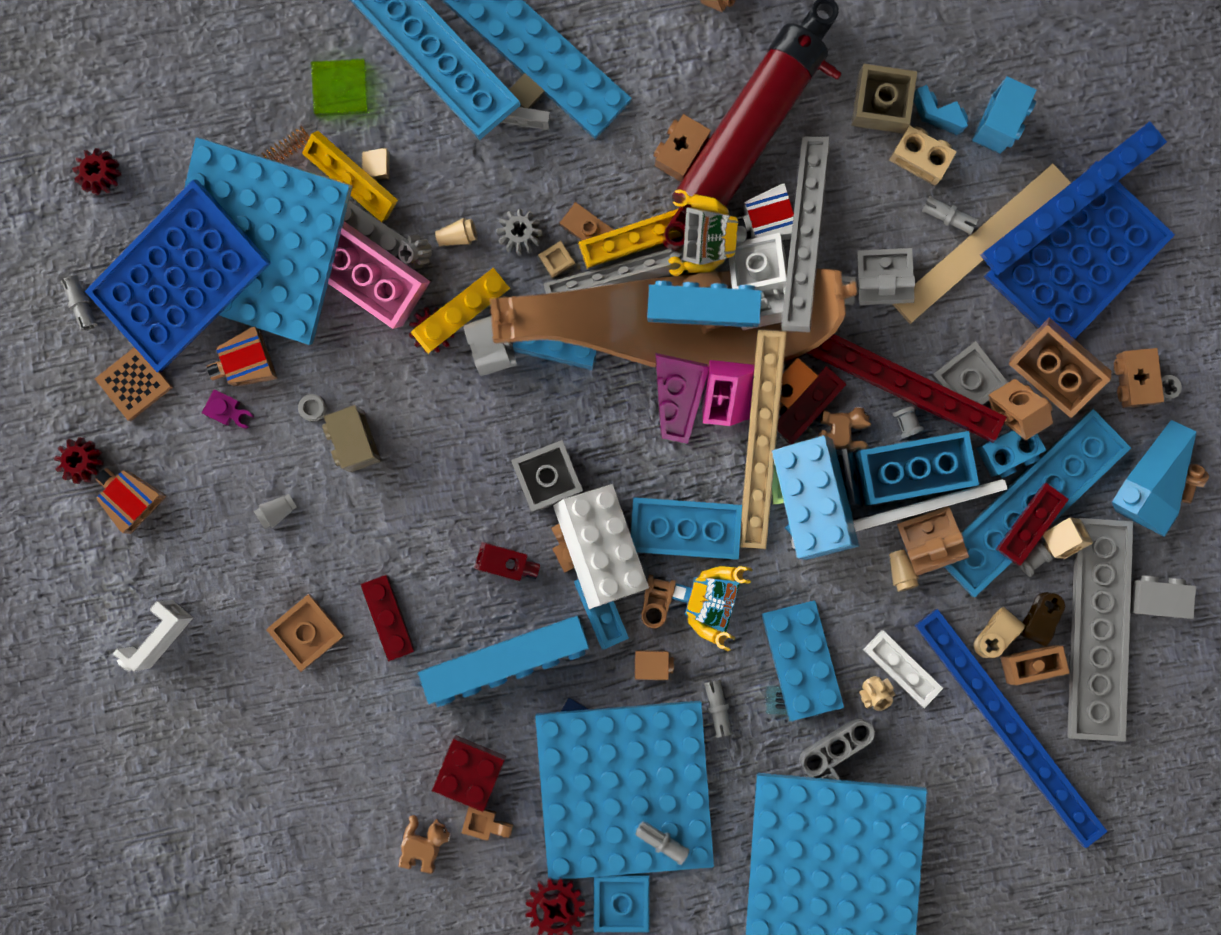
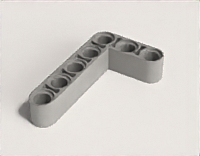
M853 719L806 748L800 755V764L806 775L812 778L840 780L833 767L869 745L875 737L873 727L862 719ZM859 725H864L866 728L865 736L861 739H855V728ZM835 740H841L843 742L842 751L837 754L831 753V743ZM811 755H819L820 763L816 768H809L807 766V759Z

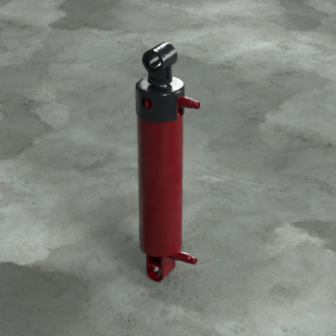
M816 0L801 25L787 23L781 28L769 46L766 55L676 190H683L688 196L692 197L694 194L715 198L726 207L817 70L836 80L839 79L842 73L826 61L828 49L822 41L839 13V7L834 0ZM817 11H825L829 18H820ZM674 192L672 195L677 203H682L685 199L683 193ZM689 204L680 207L666 227L663 243L669 250L677 251L684 247L686 210L691 208ZM679 231L683 236V240L673 242L669 238V232Z

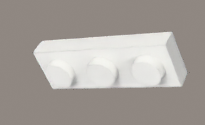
M883 630L863 649L921 707L925 708L943 689Z

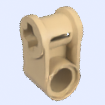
M1005 607L1000 608L976 637L973 645L976 654L982 658L999 657L1010 643L1021 634L1025 624ZM985 641H992L990 646L993 650L986 651L988 645Z

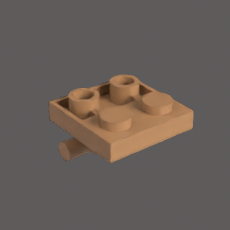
M949 506L897 524L916 576L969 558L961 532H959Z

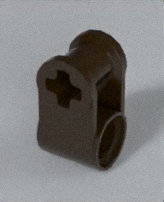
M1049 592L1038 594L1028 615L1022 622L1025 624V628L1020 635L1044 647L1048 646L1054 637L1058 622L1065 610L1063 598L1058 594ZM1046 600L1054 605L1052 609H1048L1045 605Z

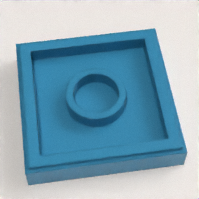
M649 874L594 877V932H649Z

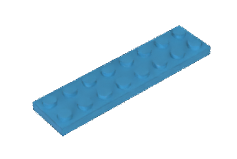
M350 0L479 140L521 106L520 101L425 0Z
M441 0L522 74H527L544 90L546 96L594 139L631 102V97L523 0Z
M1094 409L1089 410L1040 457V460L1032 464L961 532L969 558L946 565L944 568L972 597H976L1012 563L1011 560L998 552L996 548L1043 483H1048L1069 499L1051 523L1053 524L1118 462L1131 447Z

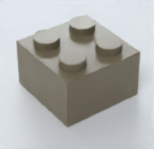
M863 64L858 74L851 126L904 134L911 121L917 71Z
M354 405L324 416L326 424H323L322 428L327 440L333 442L335 450H332L331 453L336 466H341L346 471L354 472L382 462L367 418L362 409Z

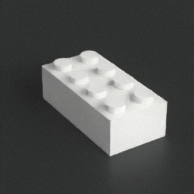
M613 484L563 499L553 505L589 609L649 588Z

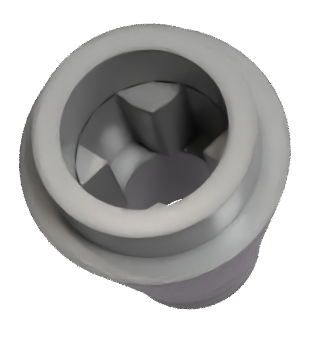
M287 494L258 505L259 508L254 510V513L264 529H267L270 526L274 528L297 507L290 495Z

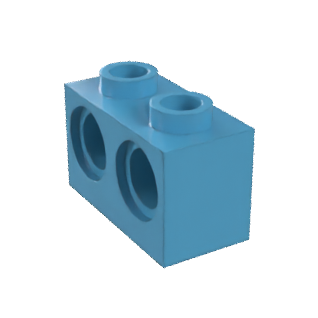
M1013 430L997 437L994 443L989 441L977 447L976 449L990 476L993 477L1000 474L1001 478H1004L1016 472L1015 466L1023 462L1025 466H1028L1040 460L1039 454L1046 451V448L1038 433L1027 439L1029 443L1027 453L1023 452L1019 447L1020 440L1024 438ZM997 451H1001L1005 455L1006 460L1003 465L998 464L995 460Z

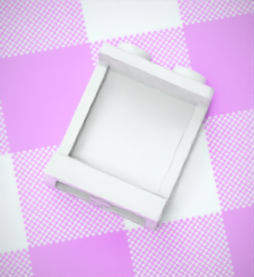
M173 600L157 601L150 611L159 617L162 622L138 650L135 647L116 649L113 654L118 658L117 663L127 671L151 668L193 617Z

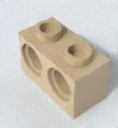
M909 125L889 161L936 186L942 179L957 151L953 150L952 146L946 141H937L928 136L926 130ZM912 142L916 144L918 151H910L906 143ZM930 156H938L941 160V165L933 164Z

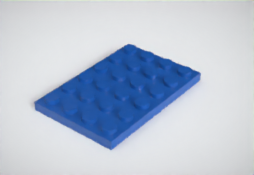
M1098 161L1094 162L1087 170L1098 163ZM1117 181L1001 274L996 276L992 269H990L984 278L1037 328L1050 317L1070 336L1076 339L1175 234Z
M192 180L85 292L158 373L162 372L271 262L198 180Z

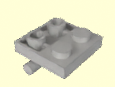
M912 248L857 251L859 305L914 303L915 276L913 275Z

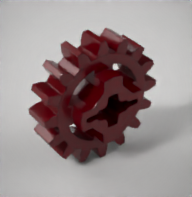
M551 877L548 878L547 885L539 881L537 884L539 890L531 889L529 893L534 899H527L525 904L532 908L526 911L525 914L526 917H533L529 926L531 928L538 926V935H542L544 931L548 932V935H563L565 931L569 935H573L572 926L580 927L581 921L578 917H585V910L579 908L585 905V899H578L581 889L573 891V881L565 885L561 877L558 883H554ZM551 890H559L558 893L552 895L546 893ZM569 897L574 904V913L567 907ZM559 903L561 905L560 911L556 910L552 913L550 911L551 905L555 906ZM537 904L544 911L542 919L537 912ZM562 921L563 923H565L559 926H552V924L556 922Z

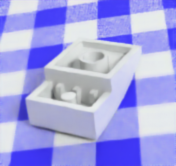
M776 233L745 240L744 242H736L735 255L729 258L732 289H738L739 285H753L755 290H761L759 327L781 323L788 270L781 234ZM741 327V328H742V330H747V329H752V328H756V327Z

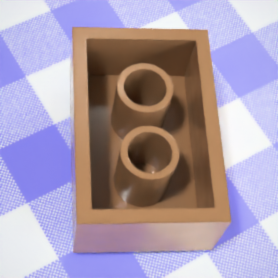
M1050 317L1011 356L1009 362L1013 369L1070 418L1111 380L1112 373L1109 368Z

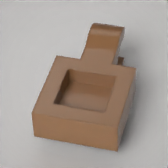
M560 524L551 527L559 545L552 549L565 573L575 567Z
M468 807L461 833L487 841L491 833L509 838L514 825L503 821H496L497 812L488 809L481 812Z

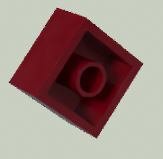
M456 735L452 739L432 791L484 812L506 755Z

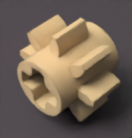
M878 676L867 679L862 684L863 690L859 691L865 707L869 709L873 706L876 711L887 709L893 703L892 697L896 695L889 679L887 678L882 681Z

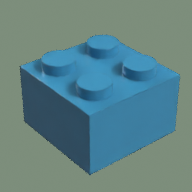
M1006 77L992 94L972 141L1000 154L1007 147L1011 148L1015 140H1019L1026 125L1022 124L1026 116L1031 114L1037 101L1033 97L1037 90L1010 77Z

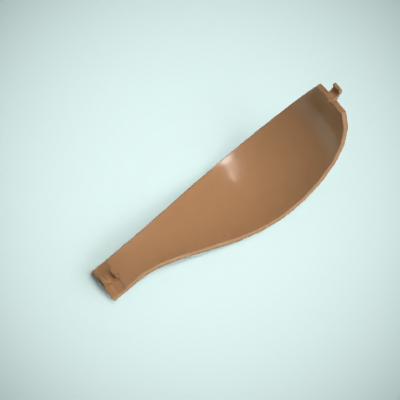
M817 268L810 332L786 331L784 361L796 358L820 346L837 331L845 318L844 299L858 294L855 281L849 285H842L841 271ZM719 271L725 280L727 288L732 289L730 271ZM698 273L644 279L548 294L490 298L493 343L556 340L588 347L655 368V353L708 364V366L709 360L755 365L758 329L782 331L781 323L742 330L741 327L722 326L703 335L700 326L696 324L648 322L649 285H655V281H670L672 286H681L684 279Z

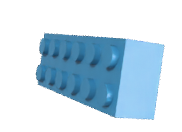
M579 615L423 669L418 672V676L428 705L436 702L437 707L453 702L456 699L455 695L460 693L465 698L479 693L483 685L489 684L490 688L505 684L508 681L507 677L515 674L516 678L519 679L532 674L534 667L542 665L544 670L556 666L560 663L559 659L568 656L569 660L584 656L586 654L585 649L589 648V643Z

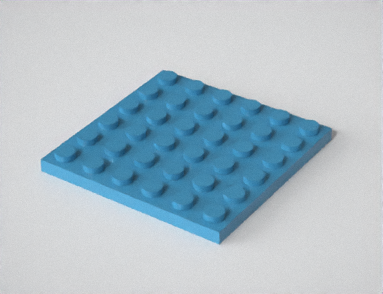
M196 137L185 187L192 180H198L271 262L219 316L252 327L255 326L256 328L307 345L313 344L353 185Z
M701 700L535 714L548 878L551 877L552 880H559L560 877L563 879L714 867ZM645 821L664 834L668 832L670 838L689 848V854L685 861L679 865L678 862L661 851L659 853L655 852L656 848L636 836L635 832L639 824Z
M757 773L746 935H916L926 788Z

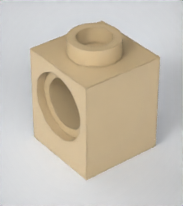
M1069 517L1043 534L1046 541L1044 546L1054 558L1067 559L1093 544L1081 519Z

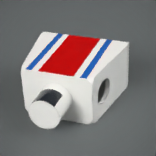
M780 184L744 203L743 212L745 216L737 218L738 226H743L746 232L749 231L752 239L776 233L781 234L782 240L791 239L794 213L785 184Z

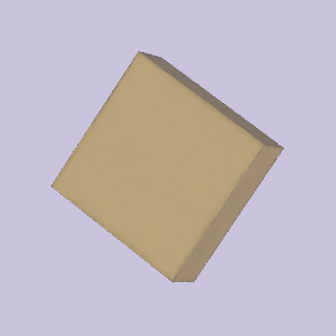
M561 241L538 254L552 279L575 265L574 260Z

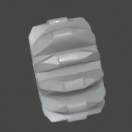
M520 208L517 210V216L508 211L509 220L500 218L499 222L503 227L496 229L497 234L502 236L499 239V244H507L506 251L508 253L512 252L516 247L518 256H521L522 248L531 253L530 244L539 246L540 241L536 237L543 235L542 230L537 228L540 225V220H532L533 213L531 211L525 217H523V211ZM520 227L521 231H524V235L522 237H519L518 234H516V228Z

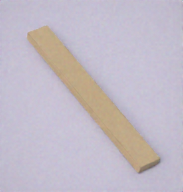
M1054 164L1049 166L915 283L914 303L892 305L911 324L984 259L980 255L1065 189L1071 182Z
M758 329L742 501L740 547L766 549L774 472L772 450H776L786 331Z

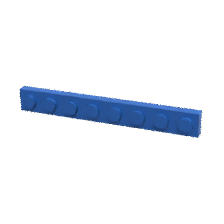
M1151 121L1148 122L980 256L998 276L1157 151L1167 141Z

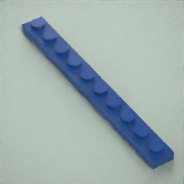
M935 609L915 624L916 629L1082 847H1089L1108 831L940 611Z

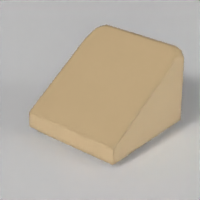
M382 148L362 152V169L373 179H389L390 153L388 149Z

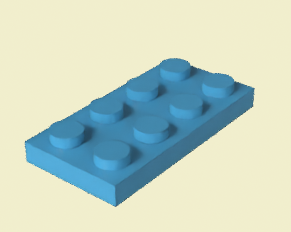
M633 497L631 538L636 552L739 560L742 505Z
M815 600L762 613L761 616L789 721L844 708Z

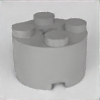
M491 316L464 325L468 345L471 347L472 357L480 376L517 365L513 350L508 351V349L513 348L511 342L493 343Z

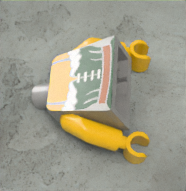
M676 190L674 192L683 193L685 199L682 203L673 201L672 203L678 207H683L686 204L691 205V208L686 210L683 260L687 262H682L679 257H671L668 262L671 264L678 263L680 267L676 270L670 269L669 272L673 276L681 275L684 270H688V273L712 272L726 258L735 255L736 242L745 241L746 229L743 226H738L737 217L730 216L728 208L717 199L694 194L692 197L688 196L683 190Z

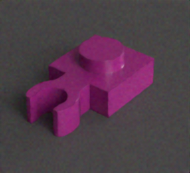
M213 389L202 411V414L229 426L233 419L239 427L244 429L249 427L242 424V416L248 415L254 418V414L247 410H237L240 404L239 401Z

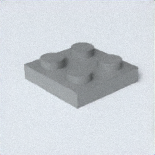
M976 341L931 375L938 384L982 405L989 400L988 395L1008 383Z

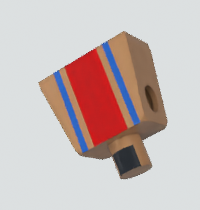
M255 326L218 346L216 350L220 361L207 365V371L212 381L226 376L228 383L232 386H242L277 379L263 335Z
M105 468L95 478L105 488L97 496V501L117 528L125 534H132L167 497L164 493L129 471L123 470L116 476L108 468Z

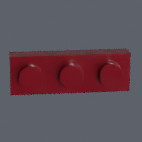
M826 366L812 384L778 419L777 433L792 445L847 384Z
M1043 483L996 550L1017 566H1021L1069 499L1048 483Z
M388 575L360 584L387 660L391 661L415 652Z

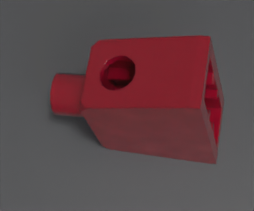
M481 542L474 568L479 571L520 581L522 576L536 580L540 564L528 561L527 554ZM509 559L515 562L512 569L506 568V562Z

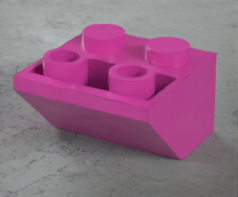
M709 360V371L702 404L703 423L732 426L750 419L755 365Z

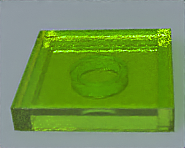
M365 59L311 62L313 114L315 117L368 114Z

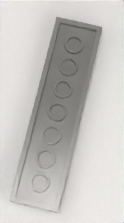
M1076 518L1081 519L1093 544L1074 554L1067 737L1072 739L1126 742L1133 521Z

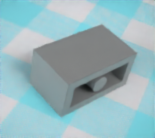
M1141 576V581H1131L1130 613L1194 619L1196 586L1186 585V580L1169 578L1168 583H1160L1159 577Z

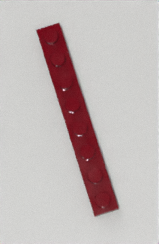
M835 334L820 346L806 352L992 443L996 441L1007 418L1005 415Z

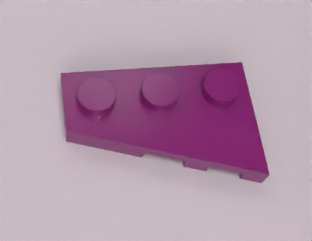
M655 353L661 437L688 444L709 366L704 363Z

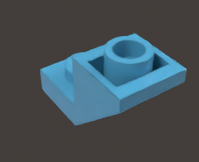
M927 85L916 89L913 102L923 122L955 135L961 134L968 126V116L964 108H960L957 101L937 109V98L934 92L929 91Z

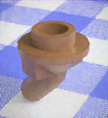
M1196 464L1189 465L1182 502L1191 504L1196 487H1204L1208 481L1209 474L1202 466Z

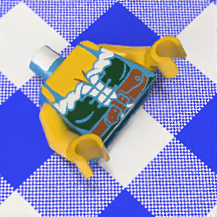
M714 567L702 571L699 577H694L691 587L676 583L672 599L687 603L684 614L688 615V624L701 638L716 644L725 651L731 650L725 647V640L727 638L735 640L733 635L726 632L740 583H751L750 580H744L743 573L746 570L752 571L749 567Z

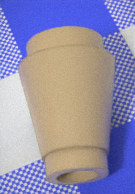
M462 218L435 231L439 246L465 245L477 240V232L472 219L466 220Z
M905 550L890 553L893 586L897 587L898 592L918 587L919 576H916Z

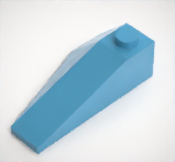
M1171 420L1112 501L1115 512L1165 537L1180 513L1181 500L1197 432Z

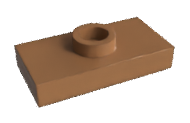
M576 202L559 223L561 227L581 241L614 230Z

